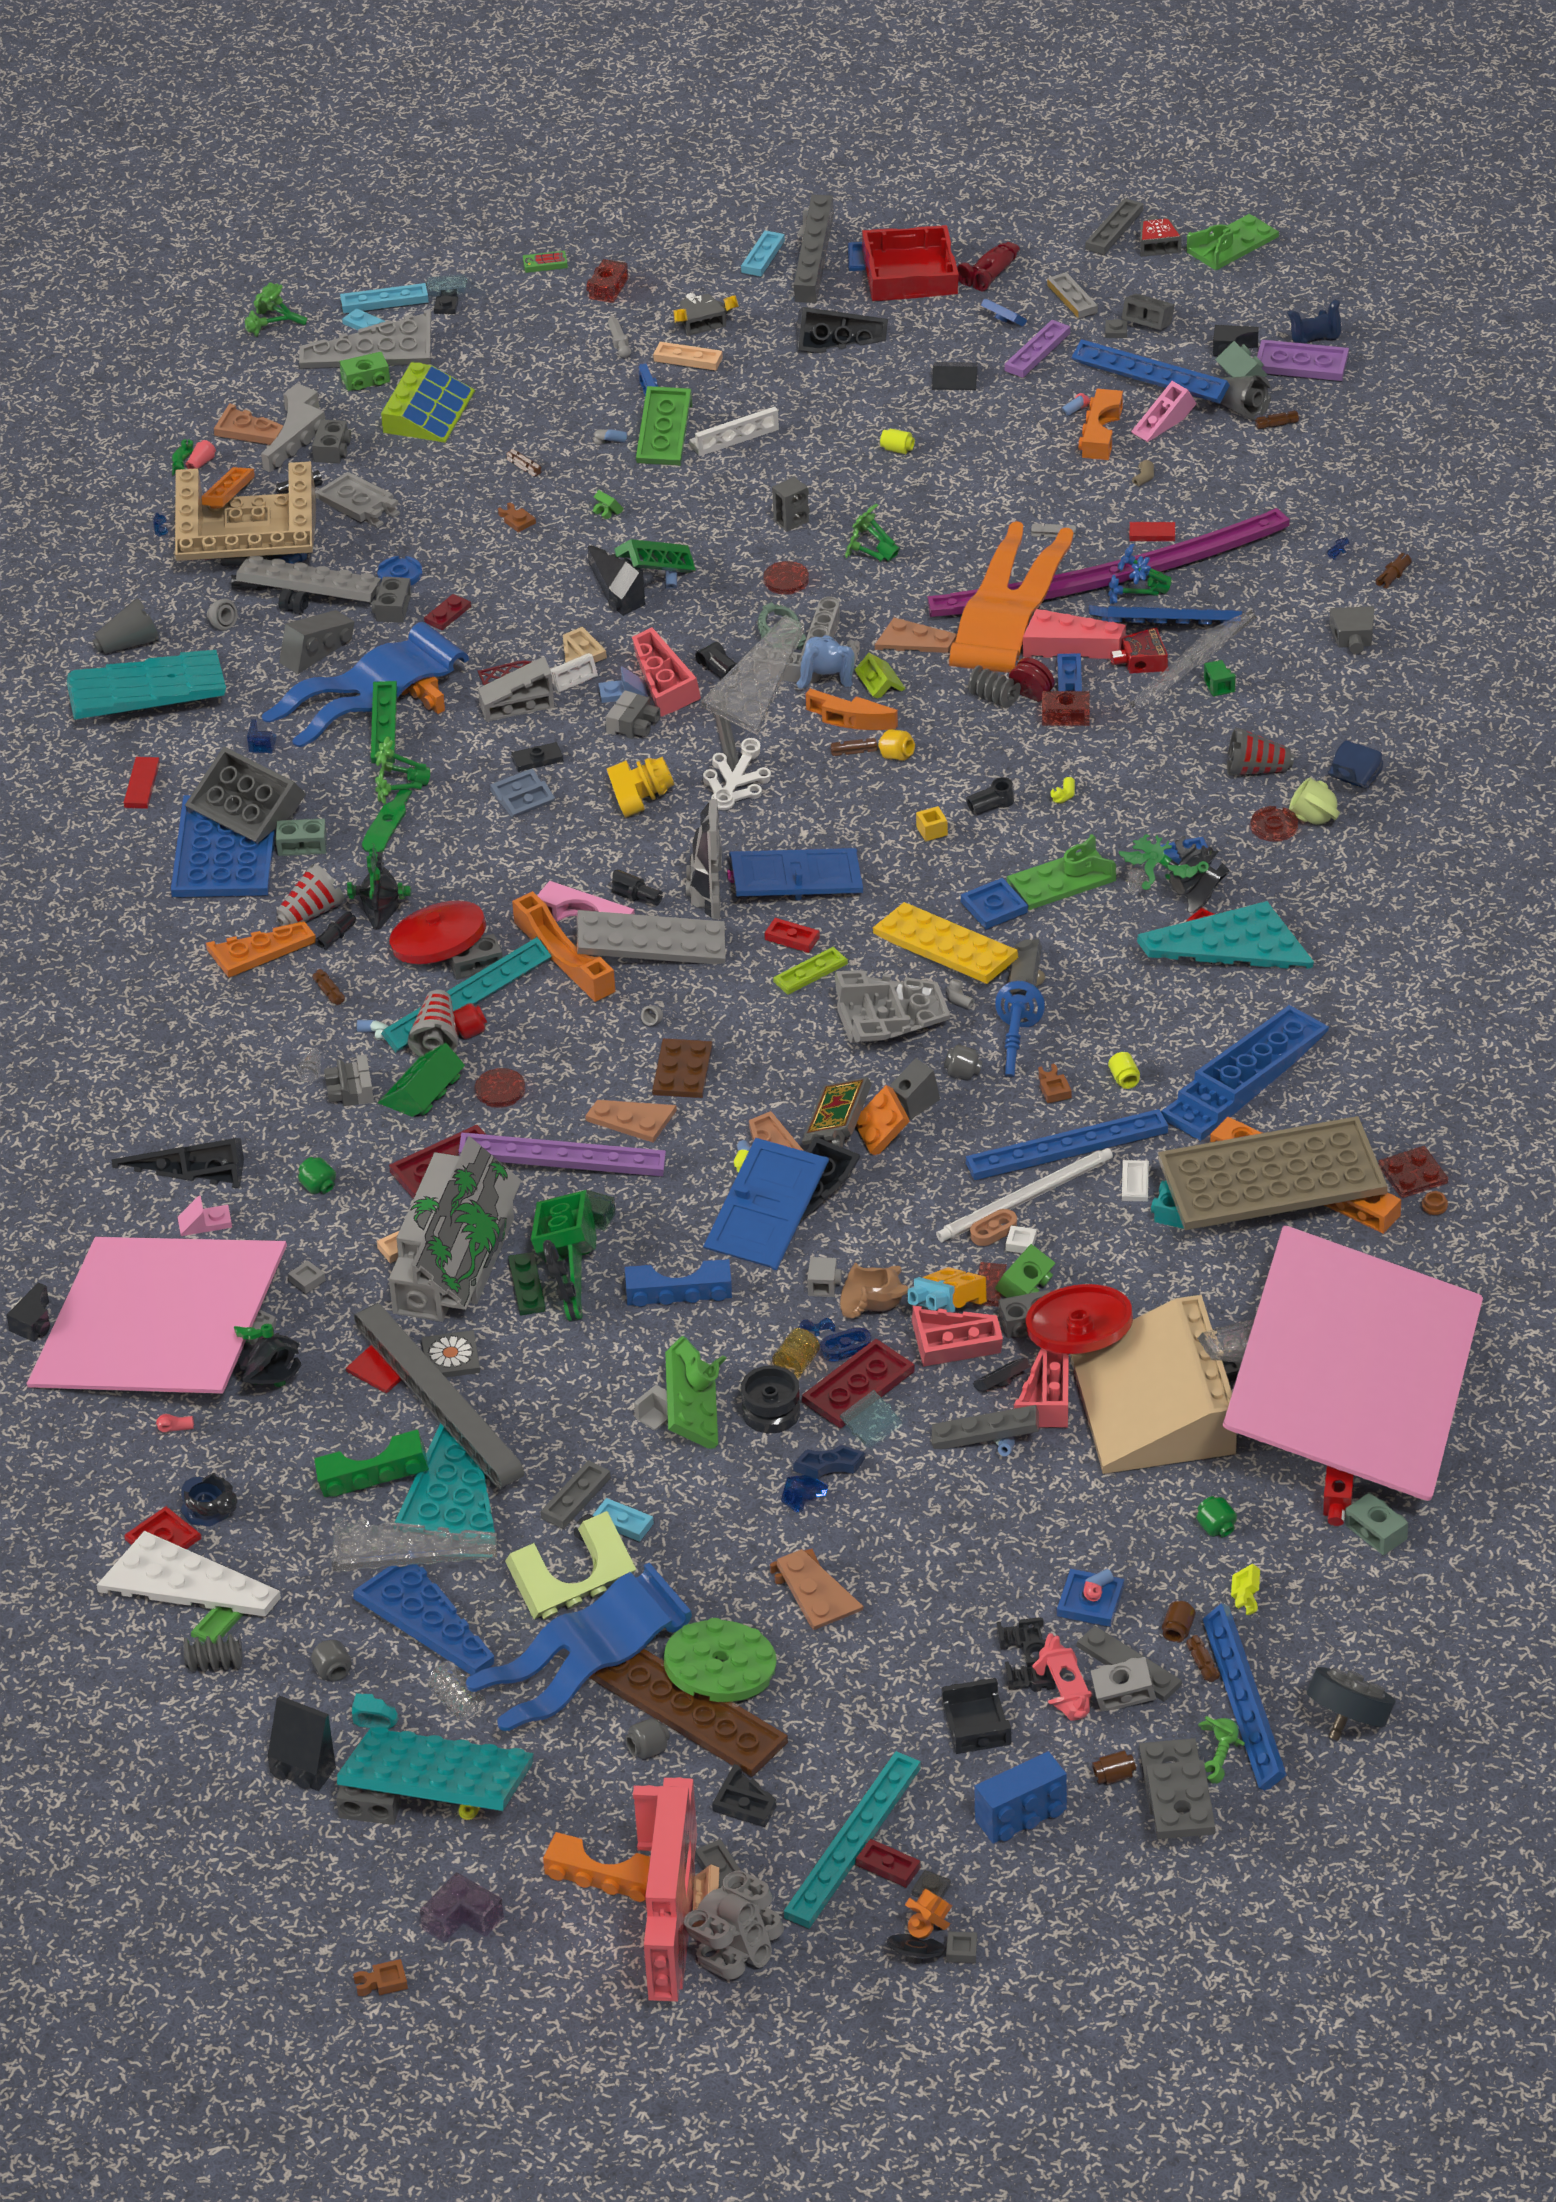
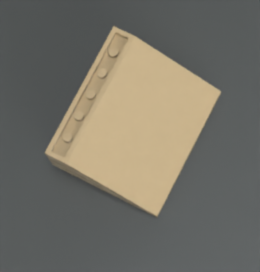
M311 462L288 463V494L233 497L222 508L218 509L211 508L209 505H202V488L198 468L176 470V561L313 552L316 524V494Z
M1202 1295L1173 1299L1133 1319L1129 1331L1112 1345L1092 1352L1070 1354L1103 1474L1236 1454V1433L1223 1427L1232 1391Z

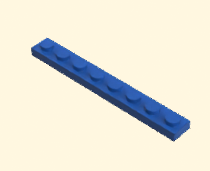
M1081 339L1071 357L1075 362L1163 388H1167L1171 381L1186 388L1192 396L1219 404L1230 386L1228 381L1083 339Z
M1160 1109L969 1155L966 1156V1165L973 1179L979 1180L1168 1133V1124Z
M1221 1603L1202 1620L1258 1786L1262 1790H1268L1287 1774L1230 1607Z

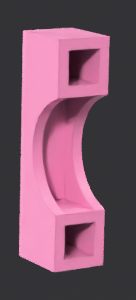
M549 881L537 895L547 905L557 922L569 916H577L578 910L635 914L634 909L552 881Z

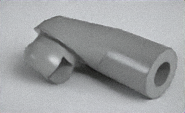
M952 979L946 990L949 1001L969 1010L974 1005L975 1000L963 994L961 990L963 987L962 981Z

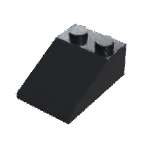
M279 1695L276 1700L268 1750L269 1769L275 1778L279 1780L288 1779L305 1790L311 1788L320 1791L336 1769L329 1714Z

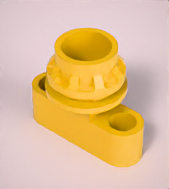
M663 756L658 759L647 758L643 765L641 761H637L638 768L633 770L630 769L627 760L607 768L616 798L625 818L645 810L643 798L650 796L652 800H655V793H658L659 796L664 795L668 788L675 785Z

